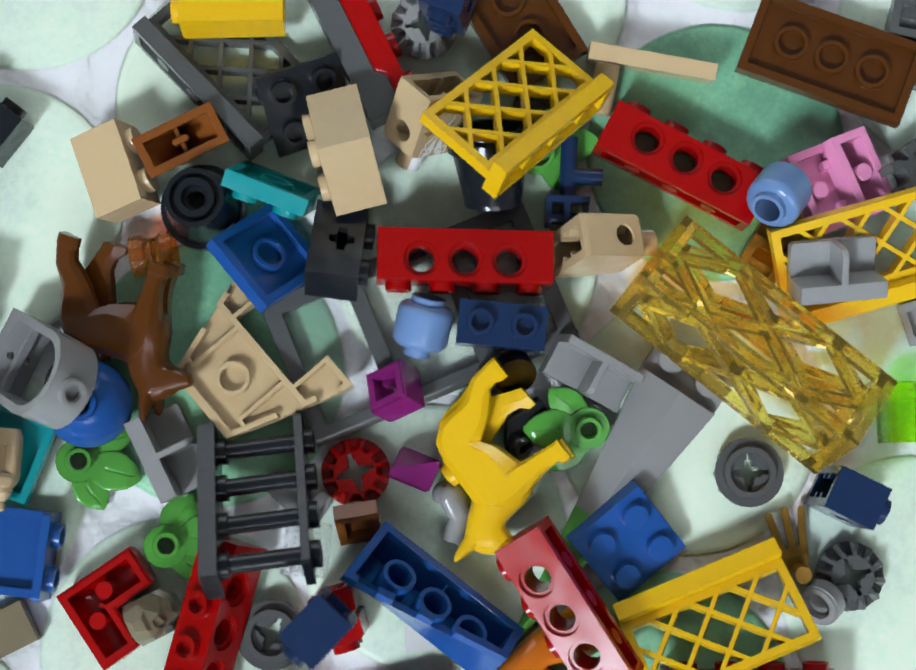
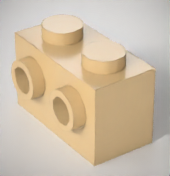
M117 119L109 120L71 138L70 141L96 218L118 224L160 205L161 202L156 191L159 189L157 177L150 178L131 141L132 138L141 135V133L133 125Z

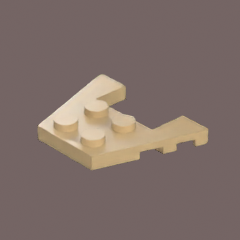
M234 281L228 291L223 292L216 303L218 307L205 328L201 327L177 366L192 374L194 383L191 387L185 388V390L229 441L342 395L355 387L328 355L293 384L240 322L255 306Z

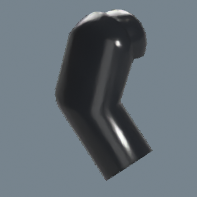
M538 396L532 398L536 403L531 409L519 408L510 414L505 421L503 444L505 449L517 459L528 457L533 450V444L524 433L523 426L532 417L547 410Z

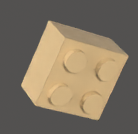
M357 83L306 96L309 114L301 115L306 137L309 141L307 146L313 168H316L317 174L324 173L317 176L323 201L332 200L336 216L387 204Z

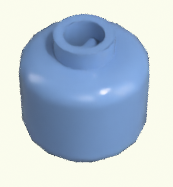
M785 161L773 162L763 168L748 188L746 197L748 208L761 223L772 227H785L797 219L810 201L812 194L811 182L805 172L796 165Z
M413 292L411 298L402 300L398 305L392 336L395 342L405 347L403 352L405 355L417 359H429L430 353L441 352L447 347L454 314L446 306V299L429 293Z

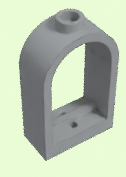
M13 308L0 332V404L10 412L51 429H61L77 418L93 392L98 373L97 356L93 349L61 330ZM51 340L55 347V360L51 374L41 392L28 403L21 398V395ZM12 351L11 356L7 357L8 352Z

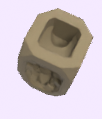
M160 588L123 606V617L133 639L138 644L145 646L175 630L182 605L177 594Z

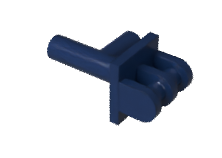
M570 136L561 144L559 195L547 194L544 198V228L550 229L551 224L563 226L578 213L570 212V206H581V213H589L590 196H576V185L602 186L603 169L577 168L578 137ZM552 205H563V212H552Z

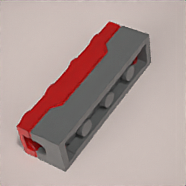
M308 0L333 52L337 51L341 68L349 84L357 83L364 114L372 130L385 125L401 76L414 74L411 70L403 72L397 60L398 57L402 56L398 42L392 32L385 35L378 22L384 17L377 1Z

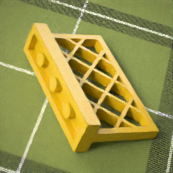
M532 29L422 112L419 121L485 178L482 189L496 199L599 113L615 83L603 73L593 79L537 31ZM531 46L544 57V63L525 61L524 51ZM499 70L517 72L518 84L498 82L497 72ZM526 73L546 75L548 87L527 85ZM556 76L567 77L578 87L575 90L557 88ZM472 91L490 93L491 105L470 103L469 93ZM499 94L520 96L521 108L500 106ZM529 97L549 99L550 110L530 109ZM443 113L460 114L463 119V127L448 126L439 116ZM471 116L493 118L494 131L473 129ZM502 119L523 121L524 131L522 133L503 132ZM473 141L495 143L496 154L489 160L486 159L474 148Z
M916 186L799 219L785 227L766 229L780 302L776 303L779 319L792 333L916 298V259L910 256L916 247V223L904 216L912 202L916 200ZM898 205L895 210L890 208L892 206ZM883 209L890 213L891 216L877 236L862 228L872 212ZM856 217L853 222L848 220L850 218ZM900 220L915 228L901 250L886 242ZM841 221L849 226L843 237L856 236L860 232L863 235H872L876 239L875 257L882 247L897 254L887 270L878 272L888 280L887 298L801 306L787 292L785 262L787 263L788 256L783 254L781 238L799 233L808 240L820 239L830 224ZM811 229H814V231L812 232V234H810V233L807 232V231H808V230H811Z
M774 537L612 604L615 620L645 666L643 670H649L644 657L654 660L651 670H657L660 663L677 670H697L692 667L700 646L725 655L720 670H751L821 640L822 636L781 557L782 551ZM777 572L784 586L779 602L755 593L759 579ZM752 582L750 590L741 588ZM731 592L746 598L739 619L714 610L719 596ZM787 596H789L794 607L785 604ZM711 600L709 608L701 605L702 603ZM752 600L777 609L769 630L744 621ZM691 609L706 615L698 636L674 627L680 612ZM781 612L800 618L807 633L794 639L774 633ZM671 617L668 624L660 622L663 619ZM711 617L736 626L728 648L704 639ZM651 626L664 631L665 634L658 652L654 653L639 647L633 632ZM741 629L766 638L761 653L750 657L733 650ZM671 634L695 643L687 665L663 656ZM771 640L780 643V645L768 649ZM730 657L740 661L728 666Z

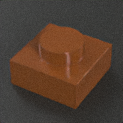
M376 499L353 501L348 504L333 506L334 522L341 546L370 541L382 526Z

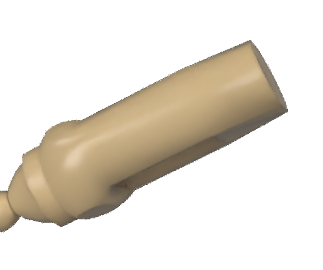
M0 428V512L6 509L5 502L13 493V488L21 478L24 437L21 429Z

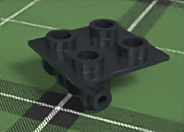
M337 51L255 78L256 85H254V90L259 102L262 101L279 158L308 148L307 142L309 141L307 140L301 115L309 114L306 96L346 86Z

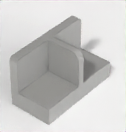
M857 235L789 242L787 292L801 306L887 298L888 280L875 271L876 239L872 235Z
M561 333L557 335L539 369V372L578 391L587 399L615 413L631 383L642 384L646 377L572 334Z
M173 404L164 408L160 416L154 413L148 416L145 421L137 417L123 424L160 503H168L183 494L197 489V440L180 405Z

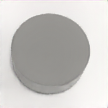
M812 580L800 592L816 624L830 625L844 612L845 599L843 594L833 583L827 580Z

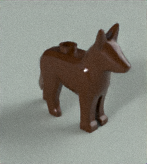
M66 231L58 232L56 266L62 282L58 319L64 333L93 349L97 360L109 361L113 357L125 361L130 377L139 393L138 403L141 420L145 421L151 409H153L156 415L160 416L163 412L164 399L171 397L179 390L191 387L194 383L192 374L181 367L175 366L170 361V345L173 335L172 296L178 277L184 275L186 265L167 259L164 260L163 264L149 261L138 301L117 304L114 270L119 259L128 254L129 246L112 241L104 242L87 268L84 269L79 261V248L82 238Z

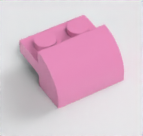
M864 126L832 137L819 145L789 155L779 161L796 165L810 179L812 194L810 201L801 212L803 218L887 195L892 191L887 176L882 178L878 172L882 165ZM882 209L872 212L868 218L873 217L879 213H882L885 210ZM856 217L850 218L848 220L853 222ZM841 221L832 223L822 236L840 231L849 226ZM814 229L809 230V233L812 234Z

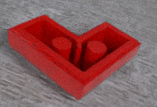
M133 546L126 548L56 596L103 670L117 664L142 646L131 636L120 607L156 583L157 580L145 557Z

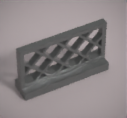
M170 2L150 19L144 16L132 26L135 43L197 107L210 101L229 140L249 161H252L263 152V146L273 137L269 126L263 131L251 118L252 105L263 106L262 101L259 102L257 97L252 96L253 77H259L283 69V62L288 67L300 63L276 37H260L262 40H254V37H250L249 40L231 38L184 39L183 36L170 35L161 26L171 18ZM181 45H188V52ZM194 46L219 47L218 66L199 65L193 59ZM224 47L249 49L248 68L223 66ZM254 49L272 50L279 57V69L253 68ZM210 75H218L217 82ZM223 75L248 77L247 96L228 95L222 89ZM239 105H247V113Z

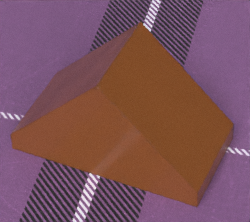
M210 101L131 139L151 179L193 162L230 141Z

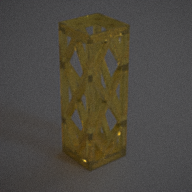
M688 215L667 237L656 253L651 256L609 310L814 474L859 445L898 383ZM690 239H693L705 250L689 245L687 243ZM702 270L734 276L748 305L716 294ZM665 274L668 278H670L673 282L680 286L684 291L676 289L673 285L666 281L662 277V275ZM765 297L795 321L774 314ZM636 306L639 308L644 318H642L633 310ZM667 317L696 327L709 348L679 343ZM728 329L738 332L773 361L764 359ZM791 342L826 349L838 375L803 363ZM855 369L871 381L864 385ZM711 372L727 377L735 391ZM756 389L789 401L800 420L768 414ZM821 403L828 404L835 410V412L832 413ZM803 445H806V446H808V447H811V449L808 450V449L805 448Z

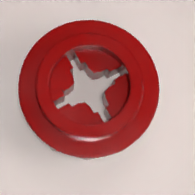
M349 438L337 443L329 449L321 465L322 484L332 499L343 505L353 501L377 500L386 490L390 475H388L390 465L387 456L378 445L363 438ZM349 454L352 455L353 460H356L358 465L369 466L373 464L374 466L373 469L368 470V473L362 475V491L359 490L358 485H355L353 479L345 480L344 478L338 480V476L343 475V472L349 469Z

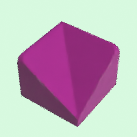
M399 359L366 375L372 414L388 422H393L425 407L420 372L408 362Z
M402 447L388 475H390L389 478L427 492L430 491L441 461L408 447Z

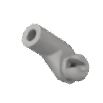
M441 481L434 486L432 497L434 502L442 505L449 517L442 540L460 545L464 538L471 504L461 486L457 485L454 487L448 482Z

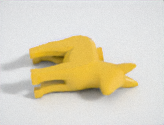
M496 357L490 359L474 374L462 396L446 411L439 422L435 444L444 462L439 468L450 484L454 487L460 484L472 499L464 538L455 553L454 562L466 558L473 551L481 554L495 555L494 552L505 540L513 536L509 532L507 522L526 504L542 476L557 463H566L576 456L563 438L555 440L549 446L522 462L503 447L492 443L510 413L519 408L531 409L536 405L524 388L491 396L493 386L509 376Z

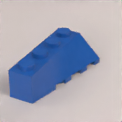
M387 521L383 523L339 579L372 596L465 670H497L508 658L525 630Z

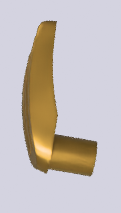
M801 505L797 508L798 546L795 543L788 509L786 507L781 508L788 548H785L772 514L766 513V522L772 537L775 538L782 551L781 557L792 579L797 580L801 584L810 582L812 571L809 569L805 508Z

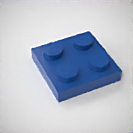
M270 204L265 205L214 236L206 245V248L260 314L305 285V266L309 244L287 218L272 211L273 205Z
M632 480L566 536L572 546L619 602L629 597L686 548V545L645 493Z

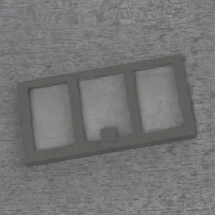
M523 202L515 208L502 211H487L448 227L456 229L534 231ZM422 251L415 252L408 258L410 266L418 272H425L433 266L431 257ZM458 253L452 258L453 265L459 272L469 273L476 268L474 258L468 253ZM501 254L496 258L497 267L501 272L514 274L518 271V261L514 256ZM377 257L369 259L367 286L359 285L356 302L305 295V286L263 312L284 367L293 384L328 355L355 386L349 392L303 410L309 428H313L314 439L318 448L384 421V419L371 413L366 375L402 359L419 370L424 403H427L468 386L474 374L493 357L498 358L504 353L510 352L509 350L455 345L460 298L549 307L545 350L541 354L524 352L531 360L548 353L559 333L572 334L579 338V332L575 328L555 279H553V284L549 289H542V295L519 296L516 295L515 288H499V294L476 295L472 293V287H455V293L433 294L446 299V306L454 314L447 347L441 352L430 353L429 359H417L407 356L403 353L405 347L395 342L392 336L398 305L402 300L411 298L413 292L429 293V286H411V292L409 293L386 292L385 285H376Z

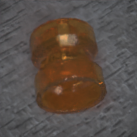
M172 230L160 231L155 237L146 238L143 235L128 237L129 262L136 279L146 277L149 261L163 264L164 260L167 259L180 263L177 241L171 236Z

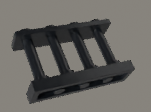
M301 413L292 414L294 434L227 443L226 439H219L214 422L197 425L198 578L207 600L225 598V580L232 579V574L302 565L307 585L316 584V568L323 567V552L321 540H314L313 528H320L321 520L318 501H311V491L318 490L315 463L309 464L308 454L316 453L313 428H305ZM295 452L296 470L232 479H228L227 475H222V465H229V460ZM297 488L298 508L230 517L228 512L223 513V502L230 501L231 496ZM299 526V547L231 556L229 551L224 552V540L231 539L232 534Z

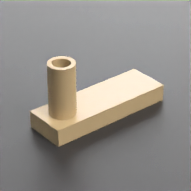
M594 41L590 42L586 57V63L595 64L593 79L603 73L615 83L603 108L596 114L605 117H611L620 69L704 84H711L716 80L718 63Z

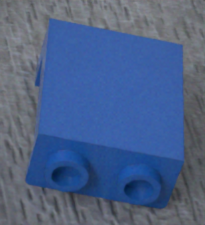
M6 506V509L0 512V595L30 598L33 602H42L50 599L51 593L57 591L60 580V568L55 566L57 549H62L66 537V524L61 523L62 512Z

